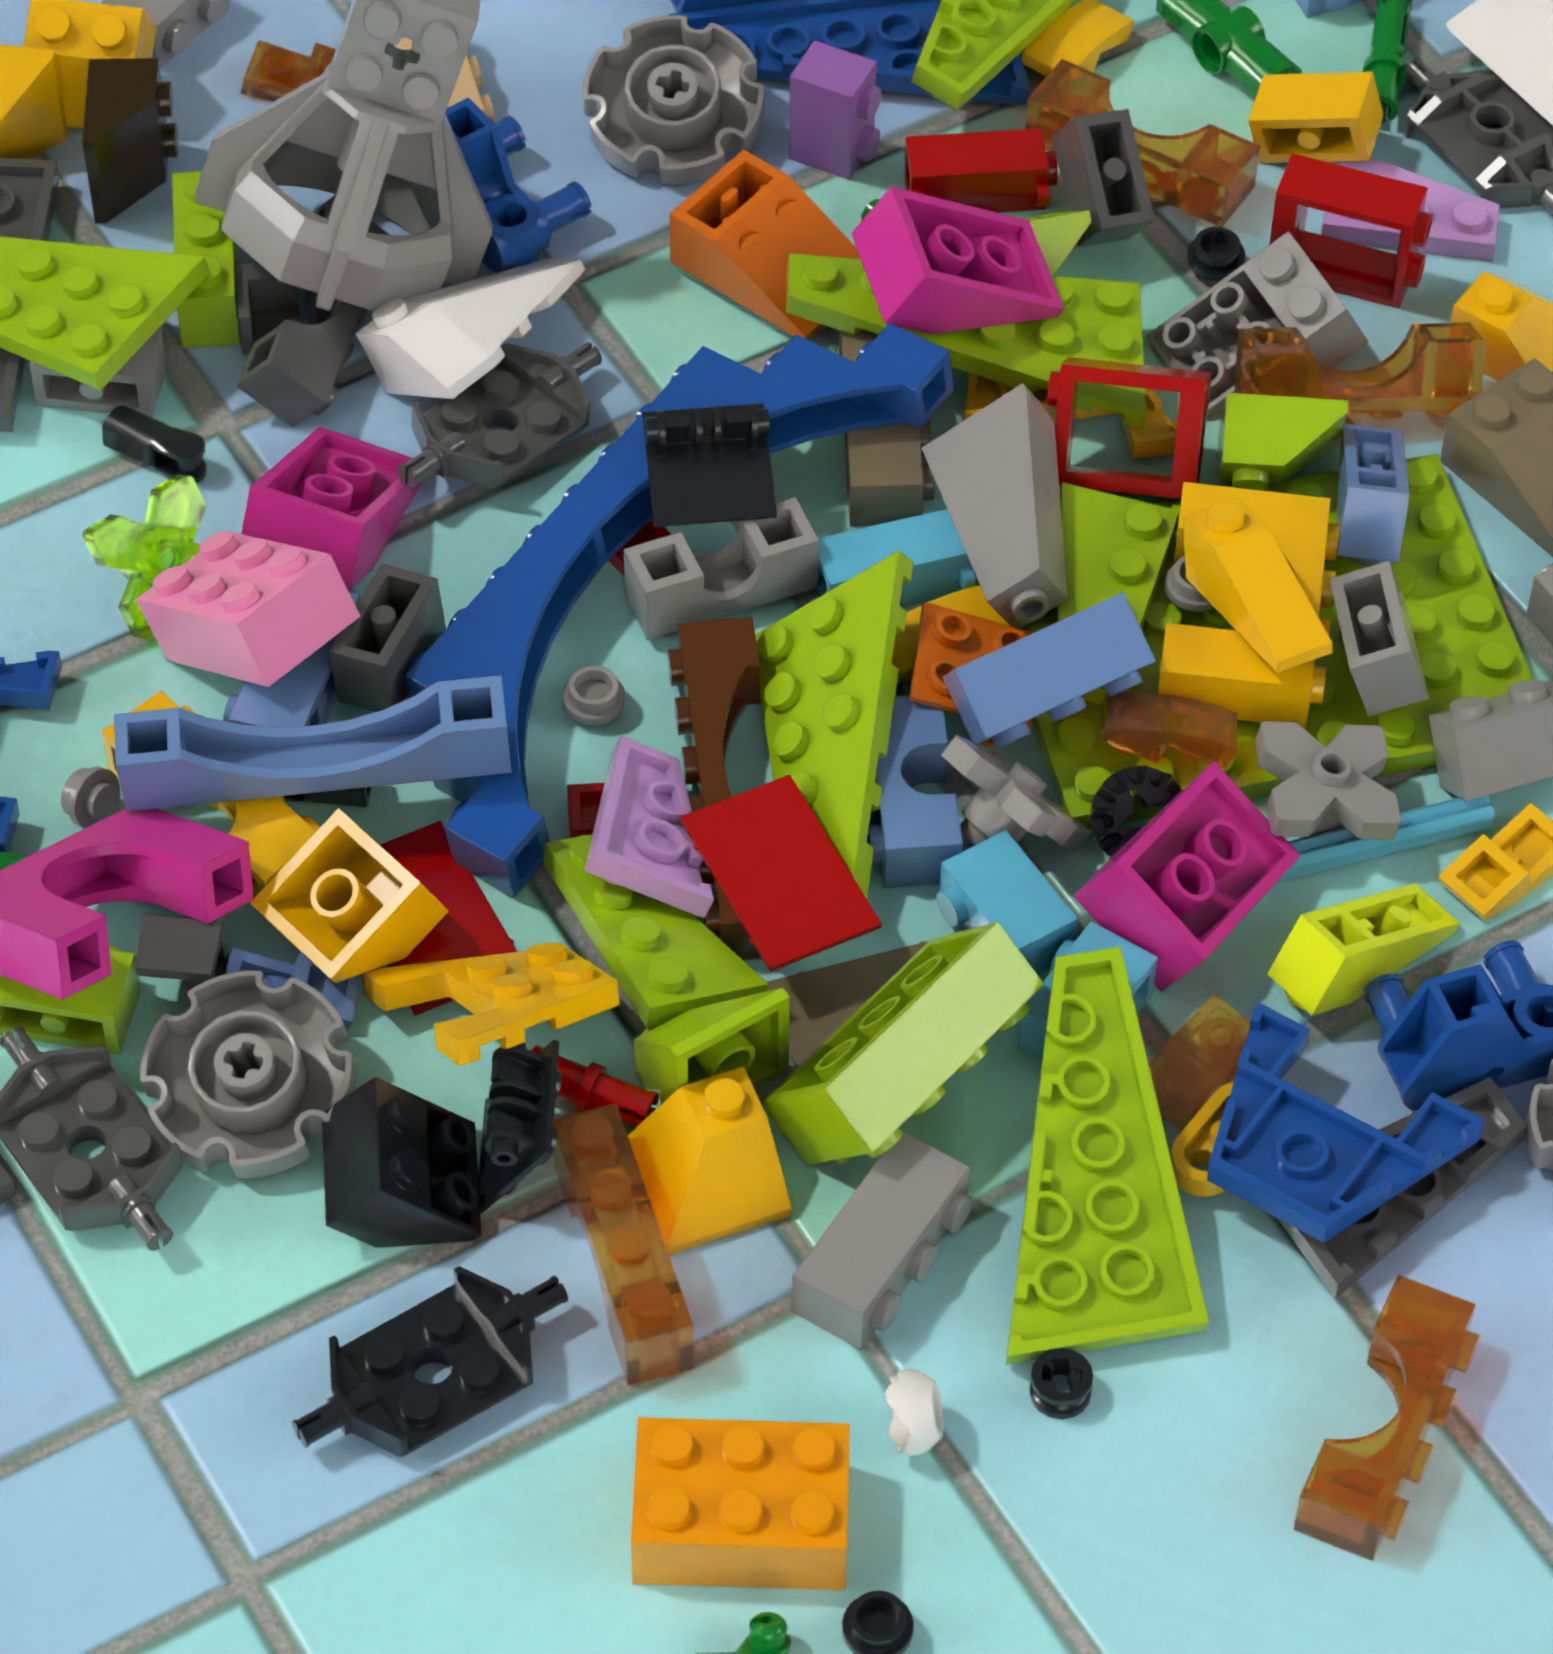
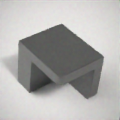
M258 262L235 264L238 318L243 355H249L253 343L287 319L300 323L297 287L280 282Z
M145 915L134 962L136 974L147 977L186 980L188 991L209 979L221 976L228 955L223 922L212 921L207 924L196 919Z

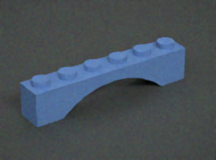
M502 675L439 681L417 695L384 710L350 720L314 726L269 727L243 725L204 717L181 708L114 714L116 769L126 812L512 773Z

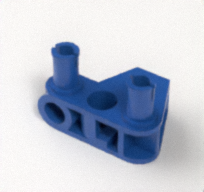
M469 97L446 109L447 119L493 223V232L482 262L491 271L498 273L539 261L540 252L550 246L553 232L592 213L589 196L585 189L576 181L569 183L566 187L537 202L531 200L515 184L507 156L526 147L524 132L515 118L507 115L501 121L494 124Z
M1510 940L1499 943L1484 955L1485 960L1483 964L1490 972L1501 995L1481 964L1425 979L1411 999L1403 986L1402 978L1398 974L1382 975L1365 986L1363 998L1369 1004L1383 1032V1036L1377 1046L1378 1054L1385 1063L1400 1093L1404 1106L1408 1109L1419 1110L1432 1092L1447 1098L1489 1077L1501 1089L1548 1075L1550 1063L1553 1059V985L1543 984L1538 981L1524 954V948L1518 941Z

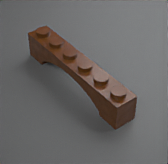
M753 617L678 623V649L667 650L671 687L682 686L684 697L674 698L677 734H689L691 746L681 747V758L685 785L696 784L698 796L689 797L692 812L732 797L724 766L730 738L746 706L760 704V662ZM703 860L699 867L702 883L711 885L714 902L704 918V925L742 960L761 959L755 946L750 944L747 932Z

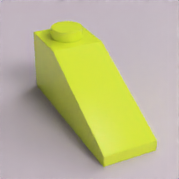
M1413 883L1301 914L1267 975L1285 991L1291 1003L1313 1016L1353 1003L1365 994L1363 990L1369 982L1385 974L1397 973L1454 934L1460 923L1420 886Z

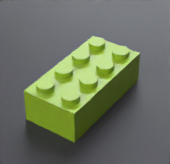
M998 922L931 939L761 1102V1105L807 1165L833 1160L837 1164H842L855 1156L868 1154L870 1158H875L889 1150L900 1140L903 1133L899 1127L912 1114L919 1115L927 1111L944 1096L946 1090L942 1084L955 1072L961 1073L971 1068L986 1055L988 1048L984 1043L997 1030L1004 1031L1012 1027L1029 1012L1030 1006L1027 1001L1044 983Z

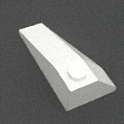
M547 258L406 300L395 299L378 307L372 313L373 320L355 334L387 394L454 399L492 370L505 357L500 346L505 340L513 337V339L521 338L532 328L528 319L529 314L551 307L585 271L581 260Z

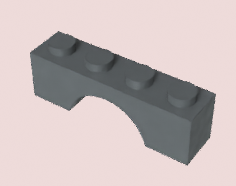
M336 195L313 212L328 219ZM371 221L368 232L390 235ZM305 290L309 303L308 324L287 319L253 343L236 387L291 427L312 413L315 415L322 414L336 397L338 387L334 382L339 369L344 366L353 352L354 344L350 342L355 327L363 320L368 309L335 299L331 311L316 307L318 293Z

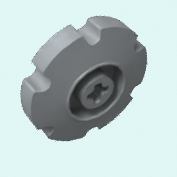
M671 15L649 18L623 29V45L616 48L602 46L591 60L585 74L582 90L584 114L594 117L589 122L591 140L600 154L609 163L629 176L638 177L645 170H653L660 174V183L664 185H683L711 178L725 166V154L729 152L740 153L743 149L748 151L759 134L764 118V86L761 83L753 82L757 79L756 59L749 48L737 36L720 25L709 23L706 28L696 30L687 25L686 16Z
M249 970L224 974L190 989L187 992L191 1003L188 1011L179 1016L165 1013L160 1017L149 1035L141 1060L140 1080L145 1092L149 1097H159V1100L148 1109L156 1129L169 1145L175 1142L179 1145L183 1161L197 1169L208 1171L215 1162L227 1160L235 1177L238 1179L260 1178L278 1174L311 1157L307 1145L309 1138L315 1133L322 1132V1121L328 1122L330 1120L333 1104L356 1090L357 1067L352 1053L348 1050H338L339 1046L348 1040V1034L339 1013L321 993L296 978H289L284 985L278 988L267 987L261 971ZM332 1106L327 1114L323 1112L324 1110Z

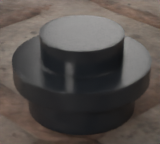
M1209 227L1200 231L1190 243L1187 251V263L1190 269L1198 276L1208 280L1220 281L1245 262V250L1239 237L1233 231L1223 227Z
M877 1590L867 1592L855 1599L844 1613L842 1635L847 1647L854 1654H902L909 1647L913 1638L914 1621L912 1614L905 1603L892 1593Z

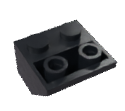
M378 1077L372 1078L333 1104L330 1120L328 1122L322 1121L326 1226L376 1248L469 1242L482 1236L475 1122ZM330 1106L323 1112L327 1114L332 1106Z

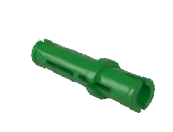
M1377 0L1376 2L1377 11L1371 42V54L1364 62L1363 72H1373L1384 114L1381 124L1386 123L1387 107V117L1390 121L1397 116L1399 90L1406 82L1408 67L1406 64H1403V57L1406 48L1412 0H1388L1387 2L1386 0Z

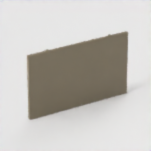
M921 941L918 944L767 981L769 984L768 991L783 987L790 996L789 1054L795 1069L929 941Z

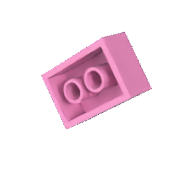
M230 531L219 532L205 539L199 546L200 552L182 565L174 566L161 572L153 580V587L135 599L167 661L270 687L361 617L330 554Z

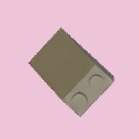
M1534 358L1448 413L1440 461L1553 557V372Z

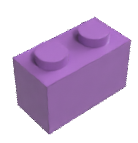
M815 40L790 75V160L851 180L862 161L869 162L873 158L880 140V130L874 127L875 114L882 95L881 88L876 86L877 61Z

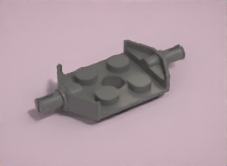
M1414 57L1413 62L1410 59L1406 63L1408 67L1406 79L1421 93L1407 114L1404 136L1408 139L1412 137L1413 129H1418L1482 190L1481 198L1500 204L1499 208L1526 207L1536 203L1537 205H1542L1553 215V126L1490 69L1447 74L1444 71L1436 75L1419 57ZM1479 123H1483V124H1486V125H1489V126H1499V125H1501L1503 128H1501V129H1489V128L1483 127V126L1480 125Z
M587 342L569 356L558 358L554 354L505 343L501 346L505 354L501 363L454 399H445L423 414L421 413V404L418 401L412 403V429L422 452L398 467L397 472L402 483L406 485L408 482V487L414 488L420 482L436 473L442 478L451 476L487 488H496L589 425L591 403L579 377L601 364L602 356L596 346L592 348V343ZM493 426H504L512 429L513 431L505 429H496L490 431L488 430V428H491Z
M22 1026L12 1027L14 1037L7 1030L0 1038V1045L7 1051L18 1068L0 1091V1139L64 1229L78 1231L123 1224L126 1229L133 1226L151 1251L160 1249L158 1239L163 1246L167 1245L173 1237V1231L167 1227L155 1210V1204L182 1167L180 1147L176 1142L169 1145L161 1136L150 1117L111 1066L108 1049L104 1045L51 1050L44 1053L38 1050ZM95 1140L105 1146L99 1155L90 1159H81L70 1154L74 1146L83 1141Z

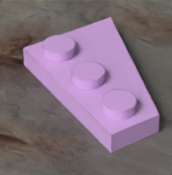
M1370 157V161L1331 162L1428 187L1424 211L1433 214V221L1425 247H1418L1417 252L1493 261L1500 204ZM1324 211L1321 235L1359 245L1398 249L1401 231Z
M620 736L611 753L584 871L598 876L610 884L626 887L705 918L714 902L710 884L702 883L699 867L703 859L698 850L693 848L694 843L680 822V817L691 813L692 809L678 758Z

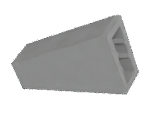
M1022 383L921 448L987 602L1010 626L1020 629L1040 619L1048 611L1068 599L1055 424L1047 409Z

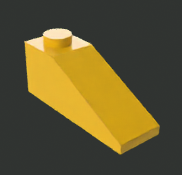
M1239 498L1228 502L1215 503L1208 509L1183 517L1186 579L1277 673L1333 653V643L1269 528Z

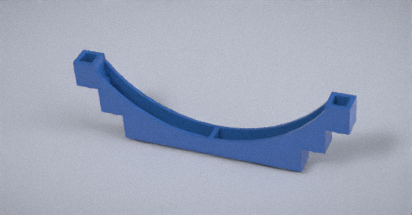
M889 323L874 341H869L862 347L856 362L796 334L781 352L773 354L768 359L761 374L705 346H702L687 364H682L675 370L669 384L652 403L644 405L639 410L633 424L615 443L608 445L602 451L595 466L578 484L572 485L565 492L560 504L541 525H537L530 530L518 551L504 566L498 567L492 572L480 593L466 608H462L454 614L447 629L428 650L422 651L415 657L409 671L405 674L411 697L439 681L502 675L512 773L433 781L435 788L461 802L453 810L448 824L444 827L452 857L456 864L512 897H515L543 865L545 843L550 842L544 816L530 809L525 768L528 720L536 684L550 647L573 605L609 559L643 527L653 521L642 412L764 403V408L769 411L770 433L767 434L770 454L810 440L859 429L908 424L920 430L954 391L949 350Z

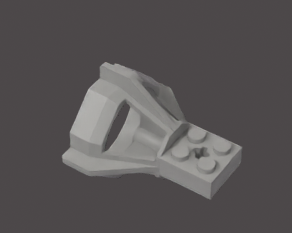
M353 0L332 62L319 77L213 135L195 190V201L199 204L224 211L221 231L280 282L318 293L316 307L331 311L335 299L368 310H374L395 299L406 300L440 290L444 282L457 285L474 280L492 235L493 223L445 112L478 23L480 0ZM401 38L412 40V49L401 50L396 48L395 45L399 44ZM278 186L305 187L336 194L329 218H324L300 205ZM374 210L400 225L411 235H384L368 232Z

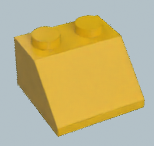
M31 0L23 47L55 50L67 128L83 130L89 59L152 58L157 27L143 8L76 0Z
M339 808L250 902L257 911L335 984L405 959L449 912L423 884Z

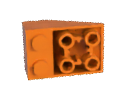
M744 149L670 213V263L790 335L795 336L797 334L808 340L815 336L825 325L786 313L789 253L861 259L857 248L789 175Z

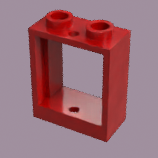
M1292 153L1276 191L1269 245L1289 231L1334 292L1400 309L1407 288H1418L1425 267L1426 255L1418 253L1417 250L1418 247H1425L1433 221V214L1424 211L1428 187ZM1308 207L1400 230L1397 254L1305 231Z
M1068 357L1061 364L1060 372L1051 371L1047 392V407L1057 408L1055 437L1059 485L1062 486L1063 482L1088 489L1181 499L1183 482L1200 484L1212 372ZM1078 381L1180 392L1172 477L1070 466Z

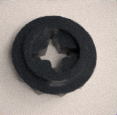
M1147 765L1134 766L1112 774L1098 788L1091 805L1090 823L1095 840L1110 858L1142 829V827H1126L1120 830L1118 826L1126 822V818L1134 813L1132 804L1134 799L1130 791H1132L1134 798H1138L1143 806H1159L1163 804L1165 807L1182 791L1181 787L1173 779L1172 774L1162 772Z

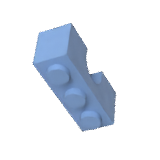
M909 696L895 697L887 757L878 759L875 783L882 787L880 809L871 811L874 812L876 824L869 825L867 843L874 847L872 863H881L884 888L940 884L941 862L961 853L963 850L956 793L930 795L918 792L912 788L924 783L946 782L947 761L941 756L948 746L944 710L909 701Z

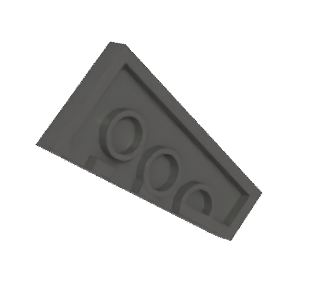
M1491 1077L1445 1098L1485 1119L1483 1135L1477 1143L1325 1243L1278 1219L1335 1299L1524 1141L1527 1124ZM1417 1112L1378 1130L1393 1138H1398Z

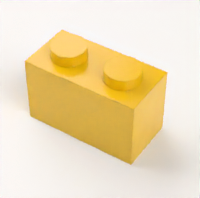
M1373 72L1263 75L1248 122L1260 163H1288L1292 153L1325 162L1370 161L1384 114Z

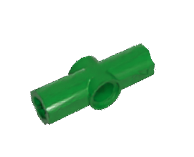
M1157 0L1156 12L1191 41L1194 56L1204 70L1215 75L1226 71L1255 97L1263 75L1302 73L1301 68L1266 40L1262 23L1258 16L1248 7L1238 6L1231 10L1220 0Z

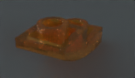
M258 40L243 80L241 94L274 102L319 77L332 62L336 49L315 43L311 57Z
M1122 692L1108 697L1107 694L1101 706L1100 740L1111 744L1121 753L1138 755L1155 763H1158L1169 745L1179 749L1191 759L1205 760L1210 763L1215 761L1218 766L1226 769L1237 752V713L1217 705L1175 695L1150 692Z
M1216 994L1188 1019L1148 1063L1160 1115L1180 1132L1221 1085L1228 1084L1237 1073V1065L1242 1047L1245 1046L1249 1032L1250 1021Z

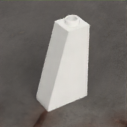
M1477 0L1446 22L1449 31L1553 126V0Z

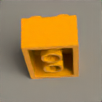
M638 1417L631 1533L632 1584L845 1590L850 1424Z

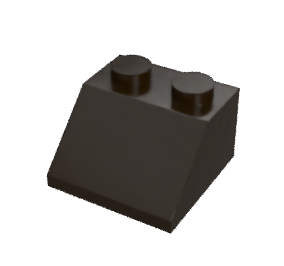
M158 58L89 59L82 142L95 223L109 222L167 181L168 158L178 157L177 123H167L166 117L173 115L172 83L161 81Z

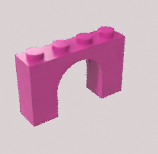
M123 809L0 870V975L62 1000L111 975L106 915L87 908V906L114 901L146 902L162 906L207 924L239 908L254 898L249 842L161 809L126 812V809Z

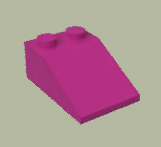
M891 186L851 233L885 324L892 323L900 328L936 334L1055 318L1064 311L1029 220Z
M319 427L250 486L241 534L330 554L347 589L350 591L374 568L423 481L416 487L409 488L408 482L404 485L398 476V467L411 460L412 457Z
M1214 761L1118 850L1074 895V898L1101 927L1158 957L1155 986L1162 992L1202 963L1301 855L1283 836H1275L1271 833L1269 820Z

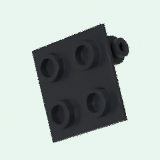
M764 403L642 412L654 527L777 518L767 434L770 433L769 411L764 408Z
M551 1041L538 1054L527 1050L525 1042L508 1049L497 1048L492 1054L491 1082L493 1084L489 1088V1097L485 1100L478 1176L480 1214L486 1211L504 1194H510L524 1177L537 1166L545 1164L555 1150L558 1132L556 1127L553 1126L555 1100L562 1083V1074L557 1070L559 1041Z

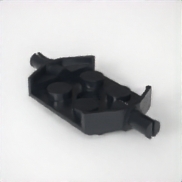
M459 1266L454 1269V1285L341 1347H339V1341L335 1335L330 1337L332 1396L326 1400V1404L291 1422L297 1438L301 1439V1444L307 1448L310 1444L340 1428L345 1436L352 1432L395 1456L404 1457L533 1384L530 1332L535 1330V1318L562 1303L568 1302V1295L563 1284H559V1279L553 1275L550 1279L529 1291L513 1295L509 1289ZM427 1363H441L451 1370L450 1375L445 1380L436 1384L423 1383L414 1377L416 1370Z

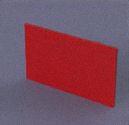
M790 775L680 817V822L694 843L693 848L698 850L747 932L750 944L755 946L770 972L882 928V923Z
M441 820L380 844L387 853L423 884L449 910L405 959L386 965L387 967L517 952L513 945V939L508 937L472 873L454 862ZM446 997L409 1007L414 1016H417L454 1000L451 997Z

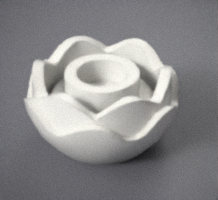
M914 1369L901 1370L897 1375L889 1376L891 1384L885 1393L886 1401L893 1410V1420L889 1427V1435L898 1444L896 1446L897 1453L905 1452L911 1456L921 1455L930 1450L943 1435V1409L940 1391L937 1383L924 1373Z

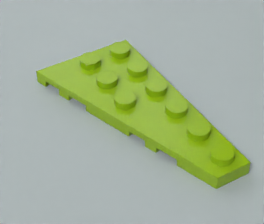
M0 236V348L101 391L210 274L205 257Z
M1121 946L1057 956L1055 958L1005 1365L1036 1360L1039 1355L1050 1349L1066 1348L1076 1352H1084L1206 1331L1209 1324Z

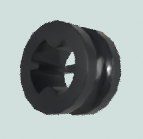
M1066 1348L1050 1349L1039 1355L1033 1363L1029 1389L1031 1401L1037 1410L1048 1417L1056 1419L1073 1418L1082 1413L1089 1404L1093 1382L1091 1364L1083 1355ZM1053 1375H1066L1068 1385H1070V1392H1056V1386L1052 1382Z

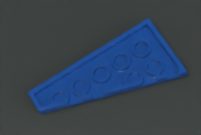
M782 0L669 14V16H686L687 25L692 29L701 30L706 28L709 23H715L732 32L754 55L757 64V77L790 81V75L815 40L877 61L876 86L880 87L881 91L933 96L912 83L911 80L941 0ZM1020 54L970 100L1030 106L1031 90Z

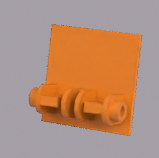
M923 602L909 701L959 714L942 677L962 665L1034 632ZM1032 720L1026 722L1030 730ZM992 738L981 743L985 747L996 748Z

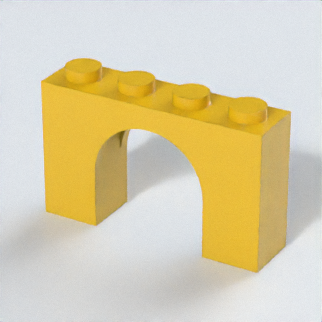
M1183 482L1174 564L1181 557L1185 556L1183 517L1208 509L1215 503L1228 502L1239 498L1269 528L1327 634L1330 635L1331 619L1321 618L1319 614L1320 607L1331 608L1333 593L1329 579L1335 577L1336 571L1324 570L1325 560L1336 561L1340 525L1328 523L1331 498ZM1166 623L1156 711L1259 723L1263 721L1297 722L1302 728H1306L1310 703L1322 704L1326 667L1315 666V660L1277 673L1236 630Z

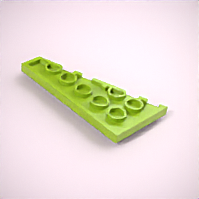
M941 0L911 82L958 111L1077 0Z
M789 253L786 313L853 335L863 330L880 334L888 324L884 323L861 259ZM1051 275L1064 307V311L1058 317L936 334L902 328L949 350L951 367L1013 388L1023 383L1031 393L1041 388L1048 390L1051 371L1060 372L1061 364L1068 357L1144 365L1140 283ZM1078 381L1077 409L1091 413L1093 407L1097 406L1124 415L1123 424L1143 430L1147 415L1146 392L1144 388Z
M901 551L895 552L755 634L760 662L759 692L773 781L787 775L792 777L866 899L874 847L867 843L871 811L880 809L882 787L875 783L879 758L887 757L899 669L892 664L895 635L904 632L907 611L900 606L902 584L911 581L914 563Z

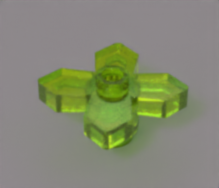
M177 474L151 490L145 523H136L125 517L110 514L83 531V539L96 565L117 568L129 580L118 609L133 637L147 640L154 636L135 599L153 587V580L161 572L171 567L182 565L200 552V544L193 543L207 505L191 476Z

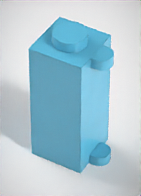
M948 509L818 538L819 574L818 588L816 589L818 597L897 551H901L914 562L911 581L902 584L901 607L932 601L947 594L976 586L972 565Z

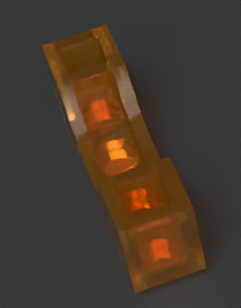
M1061 59L1027 99L1025 129L1042 128L1046 150L1055 151L1052 135L1072 119L1079 116L1114 111L1109 99L1111 80ZM1211 124L1194 132L1169 136L1151 134L1133 127L1148 194L1151 197L1183 210L1194 217L1223 227L1255 187L1260 146Z
M1469 322L1412 324L1403 342L1389 357L1374 366L1347 371L1334 369L1317 361L1311 345L1297 327L1238 329L1234 393L1349 400L1348 414L1367 413L1369 416L1378 419H1397L1403 415V412L1425 411L1426 414L1431 416L1448 418L1449 412L1482 392L1486 341Z
M617 1104L555 1118L553 1126L557 1129L558 1139L553 1152V1164L571 1218L577 1217L589 1243L603 1294L609 1331L627 1385L694 1369L693 1323Z
M1397 1275L1374 1327L1367 1365L1383 1378L1391 1389L1397 1403L1398 1412L1388 1424L1369 1435L1353 1439L1324 1440L1301 1492L1293 1530L1370 1561L1374 1560L1383 1537L1393 1541L1396 1540L1410 1501L1400 1498L1407 1480L1420 1484L1433 1451L1434 1445L1424 1441L1432 1424L1443 1429L1451 1412L1457 1389L1448 1386L1454 1370L1467 1373L1474 1358L1481 1336L1470 1331L1476 1304Z

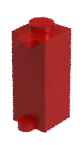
M1042 128L906 136L904 161L905 188L908 191L996 213L1046 210V205L1050 204L1049 186H1057L1058 182L1057 157L1055 151L1046 152Z

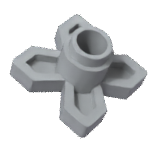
M1263 721L1260 724L1255 739L1259 767L1284 781L1271 790L1266 805L1270 831L1273 835L1309 837L1310 835L1345 826L1358 839L1392 840L1395 838L1401 823L1397 795L1372 780L1373 777L1383 771L1388 757L1382 727L1346 724L1328 746L1325 747L1297 722Z
M959 735L954 737L941 754L963 776L980 787L963 809L962 814L965 818L960 824L961 834L974 846L1004 830L1018 844L1028 831L1041 838L1046 834L1062 847L1076 852L1091 833L1081 822L1072 818L1063 807L1042 793L1047 784L1023 764L1017 762L1014 765L1006 757L993 751L987 754L974 743Z

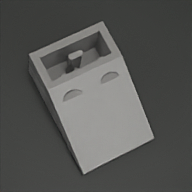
M1289 231L1146 335V338L1168 368L1212 372L1207 418L1223 412L1226 393L1256 395L1278 393L1323 376L1369 342L1347 308Z

